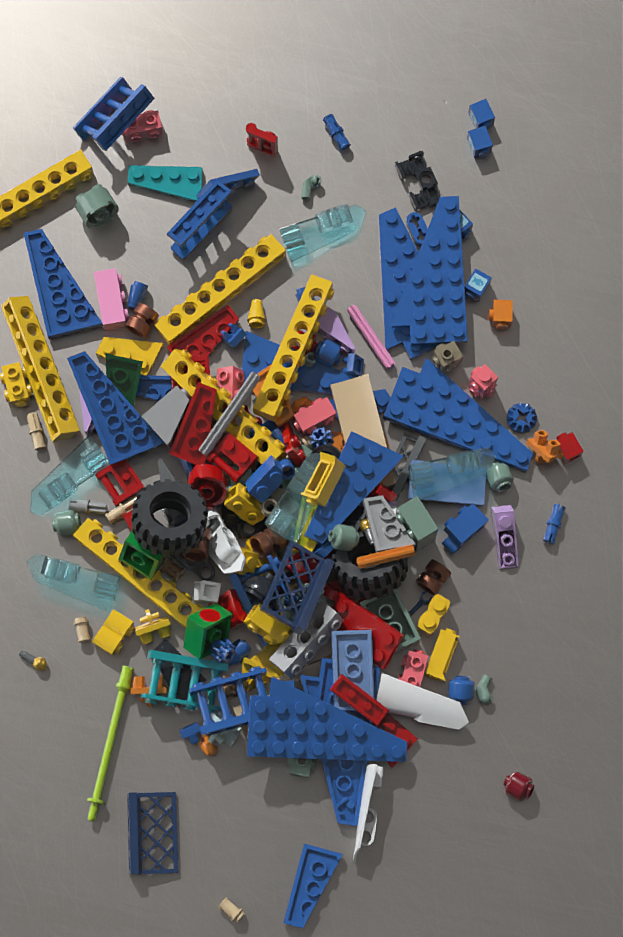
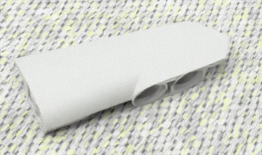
M215 506V508L208 510L206 525L211 531L210 543L208 544L209 555L224 574L241 572L246 558L234 534L225 527Z
M381 674L376 700L389 709L388 713L409 716L418 722L458 730L469 723L460 702L387 674Z
M377 764L366 766L353 863H356L360 847L371 846L375 837L377 814L372 808H369L372 789H381L384 767H380ZM367 812L371 813L374 818L370 823L366 822ZM363 832L371 836V840L367 843L362 842Z

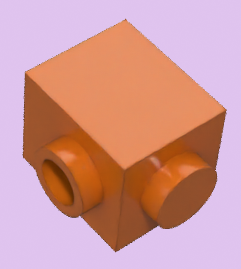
M494 299L492 309H489V321H492V327L500 330L511 327L513 300Z

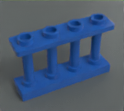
M119 77L77 122L73 130L83 141L92 135L100 148L107 151L155 98L145 85L141 84L134 91L123 77ZM126 96H129L123 104L120 103ZM114 109H117L111 117L108 116ZM102 122L105 123L99 130H96Z
M218 179L167 233V236L175 242L170 247L171 250L183 260L188 257L232 209V205L226 201L232 194V191Z
M273 554L267 556L269 562L256 568L254 573L248 572L246 575L232 573L229 575L247 614L255 606L253 603L255 600L244 592L243 584L247 579L259 576L271 569L276 574L281 562ZM283 582L278 583L277 588L282 586L284 592L286 593ZM292 593L296 605L299 599L296 593ZM288 595L285 598V606L290 604ZM270 607L275 612V607ZM257 633L263 646L267 645L268 643L263 640V636Z
M261 666L251 668L250 672L244 674L236 672L226 679L217 677L212 679L211 683L204 684L199 682L192 685V688L189 689L190 696L197 695L204 720L203 726H200L202 738L248 725L249 703L243 681L254 679L258 695L267 696L262 676L267 674L266 668L261 669ZM233 684L236 686L243 711L240 716L236 717L231 715L223 688ZM216 689L223 713L222 721L214 722L211 719L204 692Z

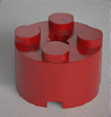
M197 464L188 476V484L193 486V490L197 489L201 493V497L206 501V507L210 510L218 504L221 505L226 499V475L217 466Z

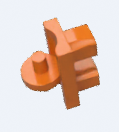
M545 430L536 431L534 438L527 439L526 445L537 454L535 460L539 464L550 463L557 458L563 459L564 455L559 450L561 444L557 440H547L548 433Z
M160 675L157 693H167L168 688L165 686L164 676ZM145 676L134 677L131 694H149L150 686H145ZM139 696V701L145 702L146 699ZM147 703V707H152V704Z

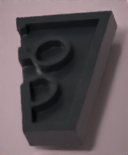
M166 638L154 649L155 651L182 655ZM164 662V665H161L160 671L168 687H170L173 667L171 663ZM183 665V668L180 669L176 699L187 701L192 674L191 666ZM200 673L198 683H205L207 679Z

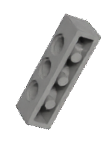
M321 600L315 607L306 630L299 634L293 632L269 660L292 680L301 672L304 665L314 657L320 647L326 644L331 636V631L338 630L344 620L335 610Z

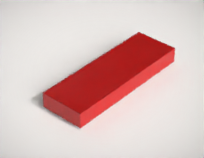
M343 674L338 677L329 689L376 726L380 724L389 712V709Z

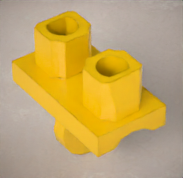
M149 609L145 610L147 616L140 618L141 624L148 621L149 623L135 627L136 635L140 637L143 644L153 641L151 631L158 629L161 638L170 636L169 625L171 624L168 616L153 621L160 618L158 612L150 614Z

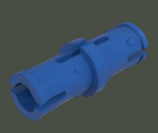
M329 114L325 116L323 122L329 129V135L331 138H334L340 151L349 148L351 144L345 137L343 128L335 120L334 115Z
M554 504L551 517L546 523L548 526L543 538L544 542L547 543L549 541V544H555L558 529L562 526L561 520L566 507Z

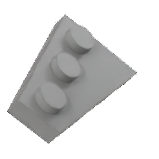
M383 495L363 499L376 553L410 544L415 548V542L413 539H410L404 526L399 523Z

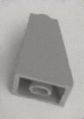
M178 386L173 388L142 415L146 423L170 450L192 399L184 388L180 390Z

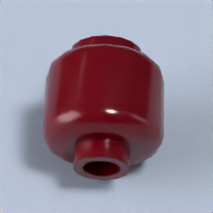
M514 772L511 776L507 775L503 784L506 786V794L518 801L529 799L535 787L532 778L520 772Z

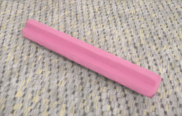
M356 305L350 306L347 312L385 368H392L395 362L358 307Z

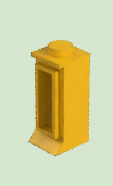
M320 452V461L304 492H301V495L307 499L306 503L314 507L317 505L326 506L346 467L335 456Z
M445 628V630L441 629L424 676L445 684L444 676L459 636L456 635L457 632Z

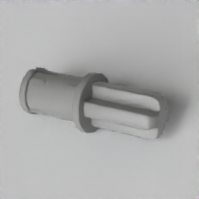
M87 499V501L69 500V510L85 512L86 514H89V512L106 514L108 510L107 503L91 502L90 499Z

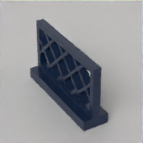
M291 541L260 611L291 627V631L296 634L305 631L334 565V561L329 558L323 559L296 542ZM293 548L299 551L301 559L293 560L291 555ZM312 558L318 562L315 569L310 570L307 559ZM302 561L306 572L298 574L295 563ZM290 565L294 576L286 578L284 568ZM307 574L309 584L303 587L299 576ZM295 578L298 589L291 591L287 580ZM283 582L286 593L279 595L276 586L278 583ZM300 592L302 601L295 605L292 593ZM288 595L291 606L283 609L280 597ZM274 599L279 608L275 612L267 608L269 602ZM293 610L295 616L293 622L287 619L284 611Z
M176 792L128 793L129 875L178 873ZM140 797H148L154 804L146 811L140 806ZM162 797H171L172 805L167 811L158 803ZM155 805L164 812L157 821L148 813ZM171 808H172V816L168 813V812L171 810ZM146 815L154 822V825L148 831L141 826V820ZM165 815L172 820V826L168 830L158 823ZM156 825L164 832V835L158 841L149 834ZM146 835L155 843L148 852L141 846V841ZM166 835L173 840V846L168 851L159 843ZM156 845L165 852L159 861L149 854ZM167 855L173 860V869H165L160 864ZM146 856L156 863L150 870H142V861ZM157 865L161 868L154 870Z

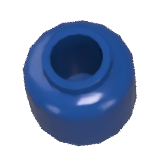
M329 339L320 340L313 352L315 359L328 367H331L334 363L338 364L343 355L340 353V345Z
M454 676V679L449 682V698L460 702L461 705H467V701L474 699L475 683L470 680L469 676Z

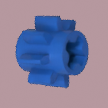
M325 427L315 429L312 435H310L312 440L310 444L314 449L321 445H332L334 443L332 439L334 435L331 430L326 431Z
M224 638L223 641L217 639L211 646V656L220 664L223 660L229 662L235 654L233 649L235 646L227 638Z

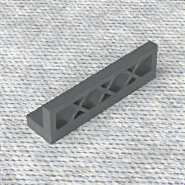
M405 432L396 450V453H400L401 449L403 450L401 455L405 456L407 462L405 466L400 468L397 465L394 466L393 473L398 475V480L393 488L397 495L395 500H398L410 476V461L418 460L425 446L426 438L422 436L416 438ZM406 439L416 443L413 450L406 452L404 447Z

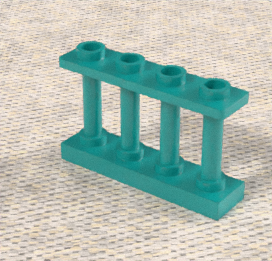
M150 650L148 651L147 659H152L154 664L149 694H141V698L146 699V703L157 704V701L165 702L164 706L176 707L177 704L184 705V709L195 711L196 707L200 708L199 703L195 702L196 695L190 696L188 692L187 701L176 699L180 669L183 668V665L191 666L190 689L193 684L198 683L202 668L210 670L211 683V680L219 677L221 672L228 670L229 663L222 662L220 664L217 661L199 660L195 657ZM164 662L171 663L173 667L168 697L156 695L161 665H164ZM216 689L208 691L207 704L210 714L212 712L215 714V711L221 710V706L214 705Z

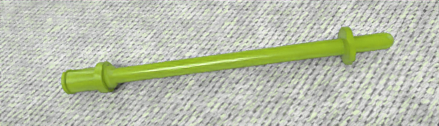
M122 666L119 683H116L118 696L93 798H87V801L91 802L88 814L90 822L95 821L99 804L104 805L105 803L100 798L125 696L132 687L130 684L134 668Z

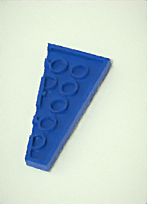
M38 229L25 232V242L48 339L103 326L102 321L55 251L44 231Z
M246 331L247 335L245 336L242 362L243 384L251 372L257 374L273 363L280 347L279 344ZM316 360L311 367L299 366L297 370L299 373L295 384H291L290 389L293 392L332 395L331 384L355 377L333 367H328ZM286 362L283 364V367L289 368V364L292 363Z
M85 351L67 358L110 465L164 444Z
M351 431L338 458L346 467L326 506L317 505L304 537L318 544H323L328 538L330 530H333L336 525L341 524L404 456Z

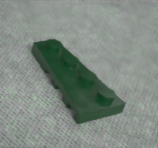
M105 353L107 378L134 407L143 361Z

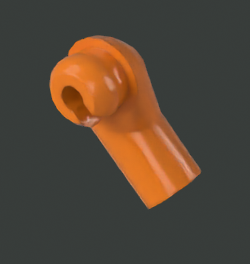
M306 396L295 400L291 405L293 415L301 407L307 408L311 406L312 400Z
M200 734L199 747L208 756H215L218 753L217 745H213L208 741L209 736L202 738Z

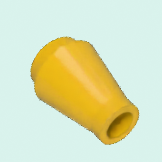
M260 299L251 301V308L247 319L251 328H262L266 322L263 301Z

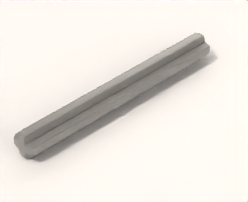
M250 373L199 448L202 454L208 456L259 382L260 376L258 374Z

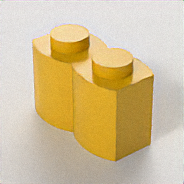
M439 594L435 595L431 599L427 611L420 617L417 631L428 638L436 632L439 621L447 614L450 601Z
M113 609L94 637L93 644L112 656L115 653L119 654L124 646L123 640L126 636L129 638L135 629L133 627L134 622Z

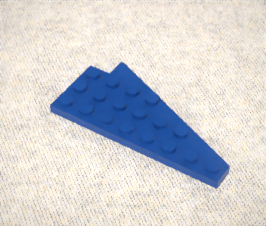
M459 196L439 198L392 322V328L410 327V345L448 344L453 341L455 343L468 342Z
M395 207L379 214L385 348L389 351L403 345L409 359L413 360L435 350L440 344L410 345V327L392 328L393 319L419 253Z
M425 359L420 373L402 367L383 419L499 463H504L520 471H527L533 453L439 368H436L429 359Z
M322 658L319 678L300 675V680L304 692L334 706V693L329 690L333 685L332 659ZM373 666L375 700L377 697L381 668L377 666ZM345 711L373 725L371 721L358 711ZM321 759L337 823L358 826L367 761Z
M271 677L270 696L250 695L247 756L406 762L407 741L275 677Z

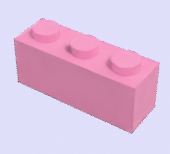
M116 268L94 272L104 330L125 327L129 315L128 310L123 308L126 298L124 291H120V285H123L121 274H117Z

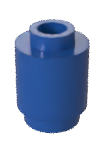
M237 639L232 643L235 646L233 648L235 654L227 662L229 666L238 664L244 657L250 655L249 650L251 647L245 639L243 641Z

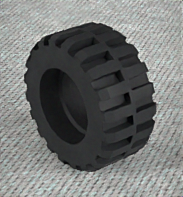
M165 479V482L158 480L152 486L148 484L144 487V491H140L137 494V498L133 503L131 528L133 534H135V539L138 543L142 542V547L145 550L150 549L151 553L155 555L160 553L162 557H168V555L177 557L182 552L184 554L189 553L191 548L195 549L199 545V541H202L206 531L208 508L206 507L205 499L201 497V493L197 489L193 490L192 485L188 483L186 485L182 484L180 480H176V482L171 481V479ZM161 509H175L181 512L188 521L179 527L168 528L156 523L151 516Z
M360 528L358 530V545L351 551L333 548L331 558L334 561L333 569L336 581H338L341 589H345V592L349 595L354 594L356 598L361 599L365 597L368 600L372 599V597L382 598L384 594L389 595L393 593L394 588L398 589L401 586V582L407 576V558L382 563L372 568L359 569V567L354 565L358 557L376 553L375 547L370 545L366 534Z

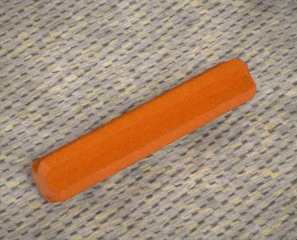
M410 544L358 557V567L362 569L414 556V546Z

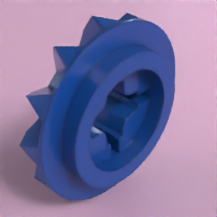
M520 402L508 410L507 422L516 432H528L536 425L537 414L535 409L529 404ZM518 413H521L522 415L527 414L525 418L526 422L522 419L516 421L519 417Z

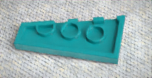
M129 165L128 185L148 191L161 192V194L167 196L168 194L183 200H192L196 203L198 200L196 194L202 189L203 169L202 167Z

